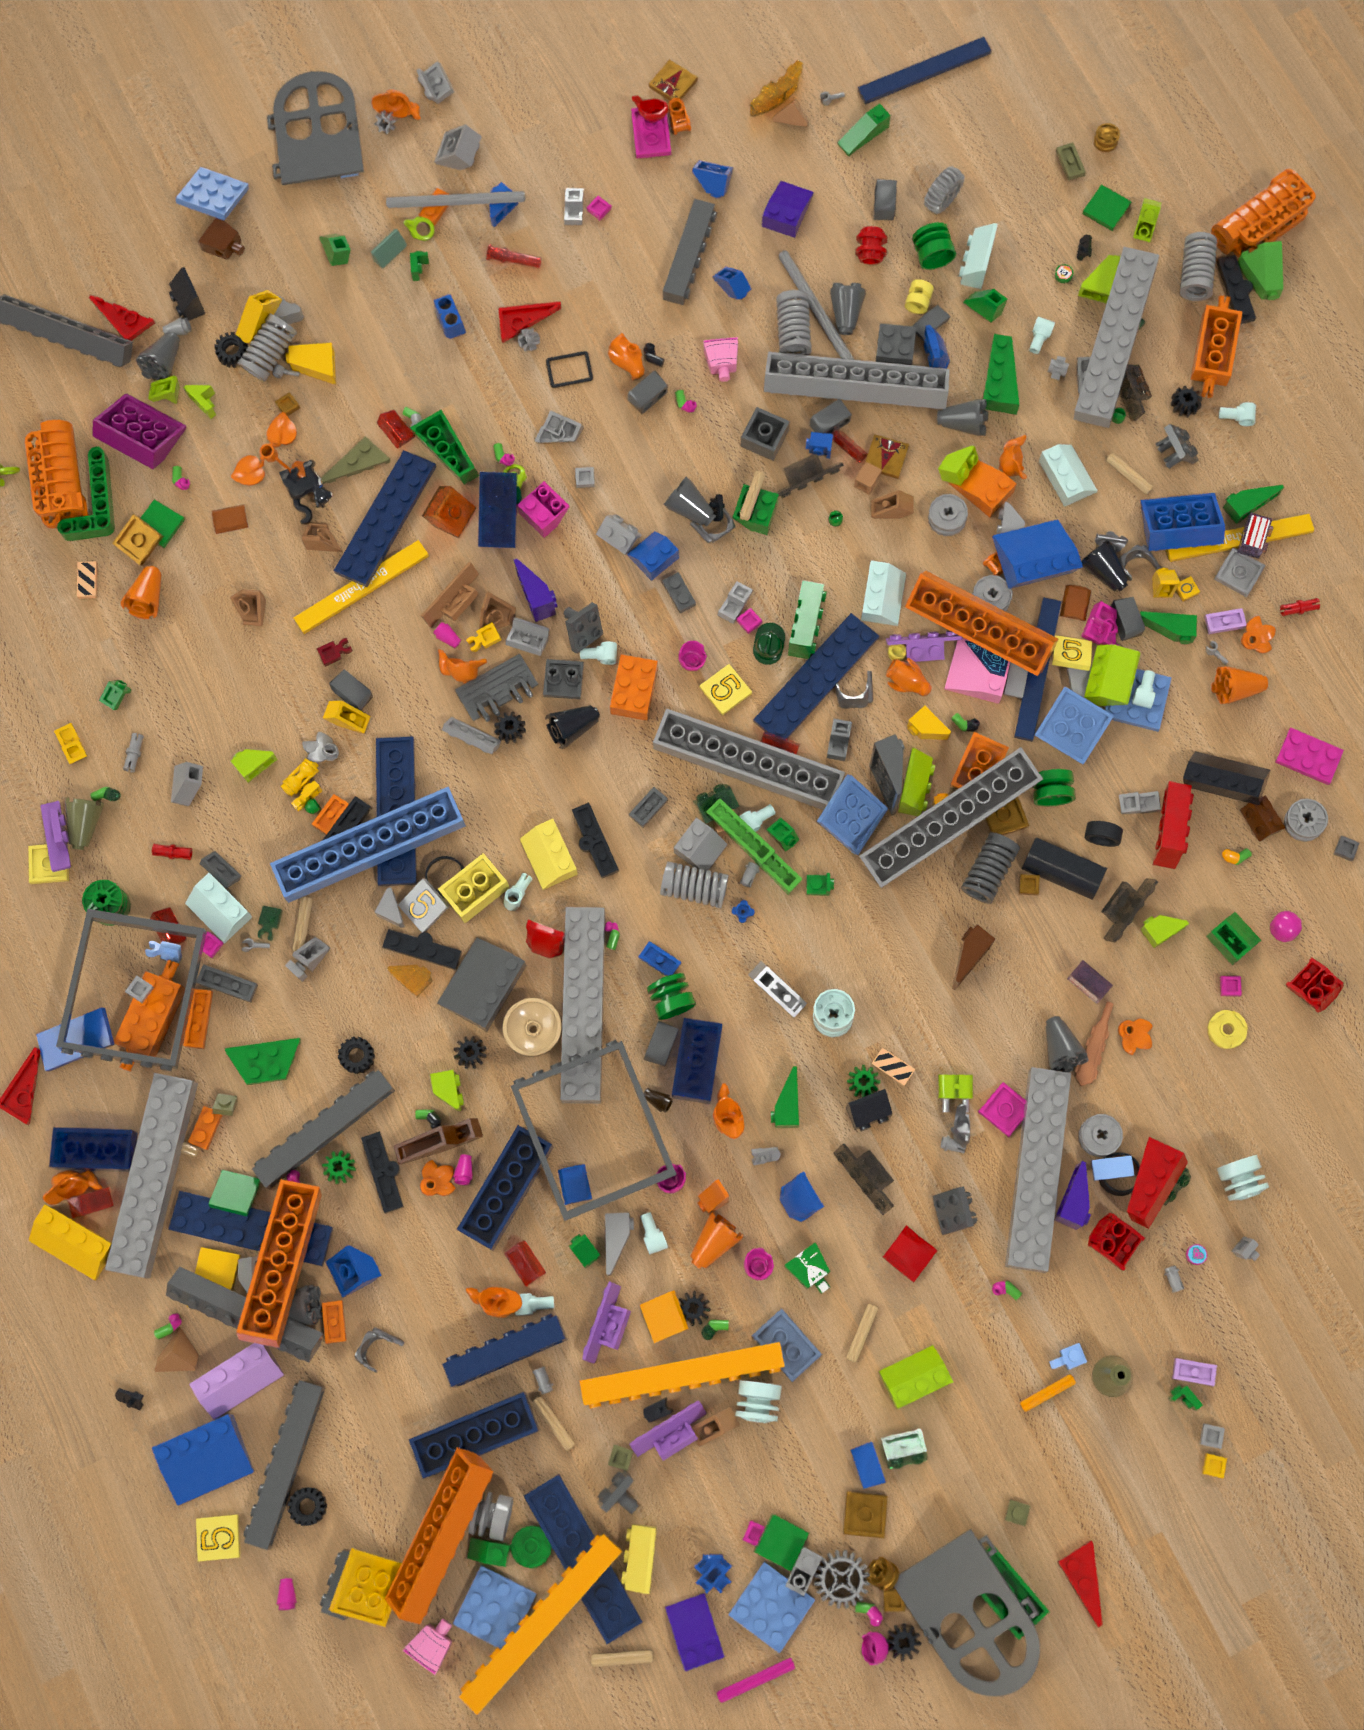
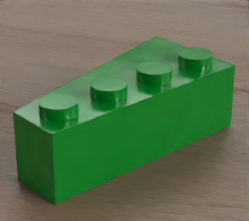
M994 334L982 399L987 401L986 410L1017 415L1020 404L1012 336Z

